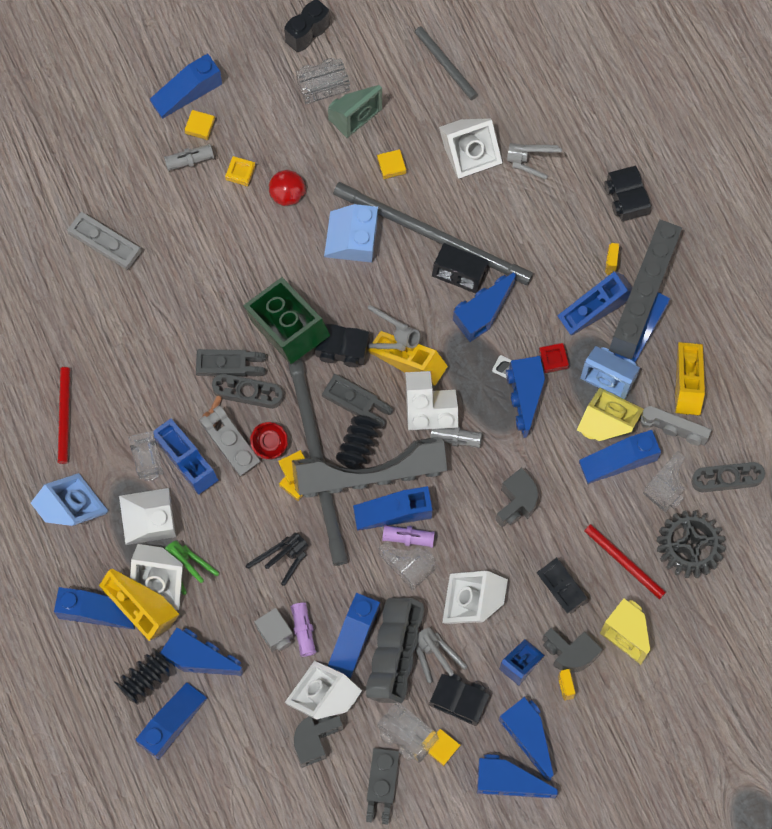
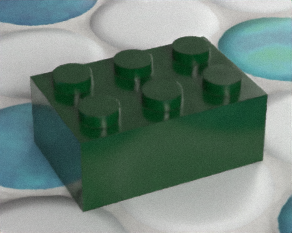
M283 277L243 305L254 326L290 364H293L330 336L323 319Z

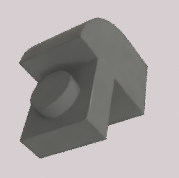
M521 467L502 483L501 491L511 502L496 515V522L501 527H504L507 523L509 525L514 524L521 517L520 513L529 519L535 510L538 499L537 487L532 478Z
M552 628L544 634L542 639L545 642L543 644L545 649L550 654H557L559 656L553 665L561 671L570 669V673L586 669L600 656L603 650L585 632L571 645Z
M308 716L298 725L294 734V747L301 768L326 759L320 739L343 730L339 716L321 718L318 720L319 724L314 725L312 717Z

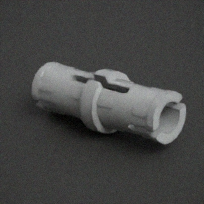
M210 143L190 150L185 148L183 152L164 156L168 172L187 165L192 167L194 163L214 158Z
M461 427L432 429L430 438L439 437L444 442L451 443L452 446L456 447L458 445L480 448L482 432L461 430Z

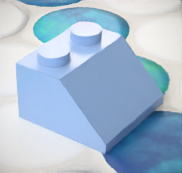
M353 204L330 211L324 257L372 263L378 222V207Z
M595 346L584 363L580 379L625 400L637 378L640 367L636 366V363L630 359H621L615 356L607 348Z

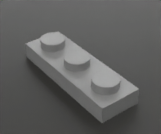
M80 212L67 229L68 234L126 270L130 268L141 253L140 247L83 212Z

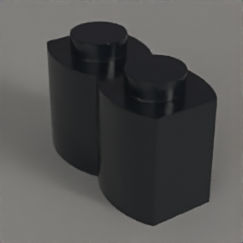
M319 0L309 2L303 8L301 14L292 17L286 23L284 28L285 43L297 53L305 50L312 43L313 38L323 34L329 27V9Z
M636 165L608 173L607 181L604 182L607 194H611L614 200L612 202L614 214L616 216L619 215L621 221L648 215L651 205Z
M325 323L330 336L316 346V357L325 363L342 361L344 365L349 367L364 365L370 340L369 332L362 329L345 328Z
M441 674L429 706L477 726L490 695L485 692L486 688L476 683H472L471 686L461 682L462 678L456 674L453 676Z

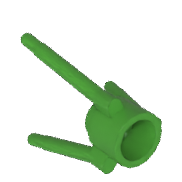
M173 541L165 548L200 583H203L204 579L188 562L189 557L213 575H219L217 570L194 554L186 545L182 546L178 541ZM182 582L181 593L185 595L187 591Z

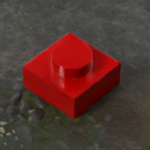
M563 343L539 347V355L544 373L568 369L569 363Z

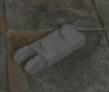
M198 349L196 354V376H217L219 374L245 377L246 375L252 377L265 375V368L246 366V360L250 362H264L266 354L246 352V350Z
M337 374L333 375L322 393L323 398L352 414L367 416L382 424V428L385 425V421L370 412L373 406L386 415H391L393 412L392 407L378 400L377 396Z
M373 748L367 793L368 808L366 822L372 823L374 819V803L385 804L384 811L382 812V824L388 825L390 807L393 805L399 751Z

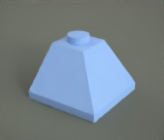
M79 473L45 484L31 502L45 522L69 526L105 515L108 512Z

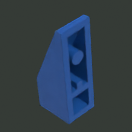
M206 54L182 69L150 98V102L163 119L222 85L221 72L209 54Z
M614 271L557 316L569 334L574 335L626 303L633 287L623 274Z
M649 430L630 436L579 460V464L586 482L589 484L656 462L661 451L653 431Z
M58 588L54 609L58 619L134 630L135 625L110 597L83 590Z
M359 593L355 594L328 667L343 673L351 679L379 613L380 602Z
M186 682L150 720L135 739L136 742L153 757L160 760L207 700V697Z
M524 697L499 717V722L545 780L549 782L554 774L542 720L539 716L541 712L532 700L528 702Z
M488 754L484 755V758H479L477 794L556 798L558 789L509 761L501 760L499 755Z

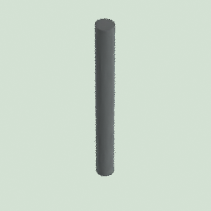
M418 27L415 30V34L468 98L474 100L478 96L477 92L423 27Z

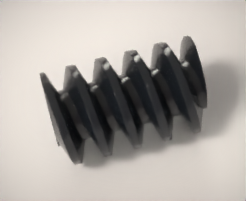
M362 415L351 419L352 425L347 428L348 434L343 438L345 443L340 445L341 452L336 454L337 461L350 469H360L359 464L368 463L362 457L363 455H371V451L366 446H375V442L370 437L378 438L379 434L374 431V428L382 429V424L378 421Z
M152 648L154 657L148 654L144 655L146 664L141 661L136 662L138 671L133 668L128 669L130 678L123 674L120 676L122 685L114 681L128 700L137 705L139 704L138 694L145 698L147 697L146 687L153 691L155 690L154 680L160 684L163 683L161 674L168 677L171 676L170 665L155 648Z

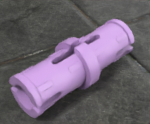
M384 525L382 541L405 543V546L409 547L410 544L433 548L435 532L415 530L411 526L400 528Z
M293 604L290 606L295 626L293 632L297 636L300 656L316 654L312 637L314 629L308 617L307 604Z

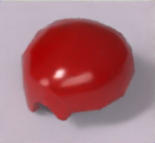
M291 170L277 172L269 182V195L277 204L282 206L297 204L301 197L306 194L305 181L297 172Z
M264 422L257 425L250 436V447L253 452L266 460L281 456L288 445L287 433L282 426L274 422Z

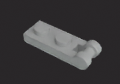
M220 405L213 409L212 414L199 419L202 427L239 477L260 462ZM220 420L223 427L216 431L213 424Z
M652 406L646 407L640 418V424L645 428L655 426L663 429L662 431L667 435H678L686 438L688 443L697 446L700 444L705 446L711 433L709 428Z

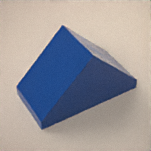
M524 639L502 660L499 670L520 686L545 655Z

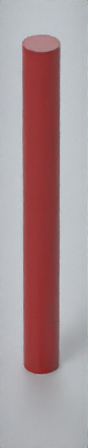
M69 367L60 368L59 464L68 463Z
M590 524L584 530L588 536L659 600L666 594L658 584L594 526Z

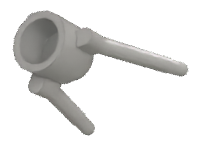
M510 143L507 162H513L512 168L522 169L535 176L547 179L548 176L522 164V161L527 162L529 152L560 153L562 148H559L558 145Z
M371 305L368 306L370 311L396 326L394 338L397 341V344L370 343L368 345L369 348L404 351L406 347L415 348L420 341L418 330L408 327V325L397 321Z
M430 627L418 633V642L415 648L428 683H432V678L423 653L424 651L427 655L434 653L450 676H453L454 672L438 650L440 646L463 669H467V665L441 639L440 635L434 633Z

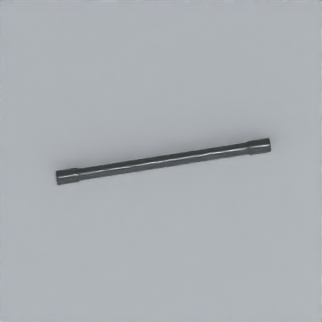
M338 182L334 189L333 195L357 205L378 207V215L442 245L446 243L489 260L487 266L507 276L514 272L516 275L515 280L526 286L531 281L533 272L504 261L370 198L346 184Z
M301 357L293 364L288 362L289 371L293 378L310 458L318 457L324 461ZM328 491L318 492L329 538V549L333 565H344L348 563L344 542L341 538L332 495Z

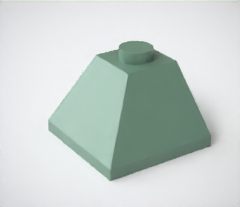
M376 85L345 94L340 99H335L328 107V120L346 138L350 137L382 110V87Z

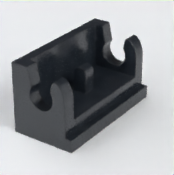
M443 243L433 265L432 277L476 294L486 273L485 270L489 260Z
M557 557L536 572L567 614L574 613L575 609L589 602L586 595Z

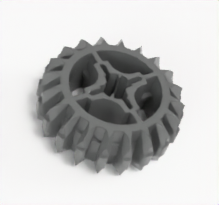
M686 510L682 512L681 517L675 513L672 516L673 521L667 519L664 523L666 527L660 528L659 533L662 536H658L656 542L662 545L657 547V552L665 553L661 556L660 560L661 562L669 561L666 566L668 570L673 566L677 568L675 575H679L682 570L685 571V578H689L691 572H693L695 578H699L701 572L704 575H708L710 573L709 568L715 570L718 566L716 562L722 561L723 556L720 553H723L726 547L721 545V543L725 541V537L717 536L722 529L721 527L713 528L716 522L715 519L710 520L709 523L705 521L707 518L706 513L701 518L697 517V511H693L691 517H689ZM684 528L683 538L678 539L675 543H671L672 534L676 530ZM694 528L702 531L705 536L698 535ZM688 539L690 540L691 544H696L694 549L691 548V545H686ZM710 546V555L706 559L698 561L699 550ZM676 553L684 554L688 561L681 559Z

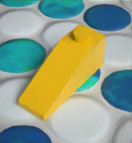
M380 331L373 343L397 344L394 335ZM420 344L415 348L406 347L404 351L398 349H368L369 353L404 373L430 371L433 386H436L448 367L437 350Z
M678 342L675 413L700 415L705 395L703 344Z
M110 569L99 585L148 641L169 630L179 616V613L162 595L114 569Z

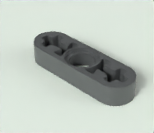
M219 374L212 381V389L215 396H220L225 400L271 409L277 408L283 401L281 388L273 383L227 374ZM227 382V386L231 388H225L224 391H220L217 385ZM237 383L236 394H233L232 388H235L234 384ZM244 386H252L255 390L254 394L250 397L242 396L240 391ZM258 388H262V394L270 395L271 391H274L275 396L278 398L274 397L272 401H269L268 396L260 394L261 399H257L259 396Z
M756 462L702 467L694 472L691 483L698 492L751 488L761 484L765 477V470L762 465ZM750 469L754 473L759 474L755 480L751 476H744L742 482H740L739 470H741V475H747ZM729 471L734 474L735 481L733 483H725L721 478V474ZM714 473H717V485H715V480H709L706 485H703L702 481H697L701 475H704L705 479H710L714 477Z

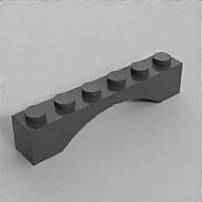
M659 219L614 333L609 351L629 359L633 358L683 227Z
M439 437L414 440L406 450L395 458L370 468H343L326 463L318 457L292 460V469L297 493L303 495V497H314L318 495V492L322 491L339 493L343 491L342 488L346 487L363 489L370 483L377 482V485H387L392 483L394 479L401 478L402 481H411L416 479L418 475L425 474L426 477L439 476L440 472L447 471L444 441Z

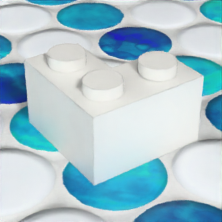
M430 371L405 372L408 430L458 428L456 390L432 391Z

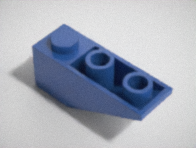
M514 272L509 276H501L495 281V285L489 289H481L475 294V298L469 302L463 301L455 307L453 321L469 342L490 330L514 286L516 276Z
M540 356L511 360L509 369L506 370L507 382L512 384L513 392L511 393L512 406L517 407L519 415L516 416V426L518 431L522 430L523 438L528 436L545 381Z
M428 486L402 490L353 506L357 531L383 527L384 525L389 526L432 519L433 511Z
M176 628L160 652L168 663L183 672L242 676L244 673L239 660L231 655L224 657L219 654L218 651L220 649L208 641L205 644L198 641V636L187 628L183 631Z

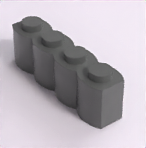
M413 598L387 599L383 609V623L377 636L378 648L372 659V673L366 686L367 698L381 703H402L404 701L408 686L407 678L413 665L412 653L418 642V627L423 619V603Z

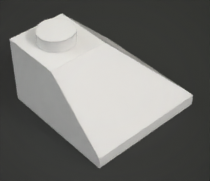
M490 118L461 119L439 127L445 151L458 179L502 164L493 123Z
M169 488L119 496L126 545L176 537Z
M138 544L131 559L130 578L162 595L175 610H179L183 564L162 547Z
M489 571L450 574L442 623L484 622L504 605L508 579Z
M314 661L285 703L317 720L347 712L355 703L362 690L343 673Z

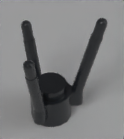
M294 532L290 537H285L280 543L247 563L245 567L247 569L251 568L282 548V551L273 557L265 565V568L269 569L284 555H287L290 559L296 557L281 582V585L285 586L299 563L307 556L304 551L308 548V544L298 533Z

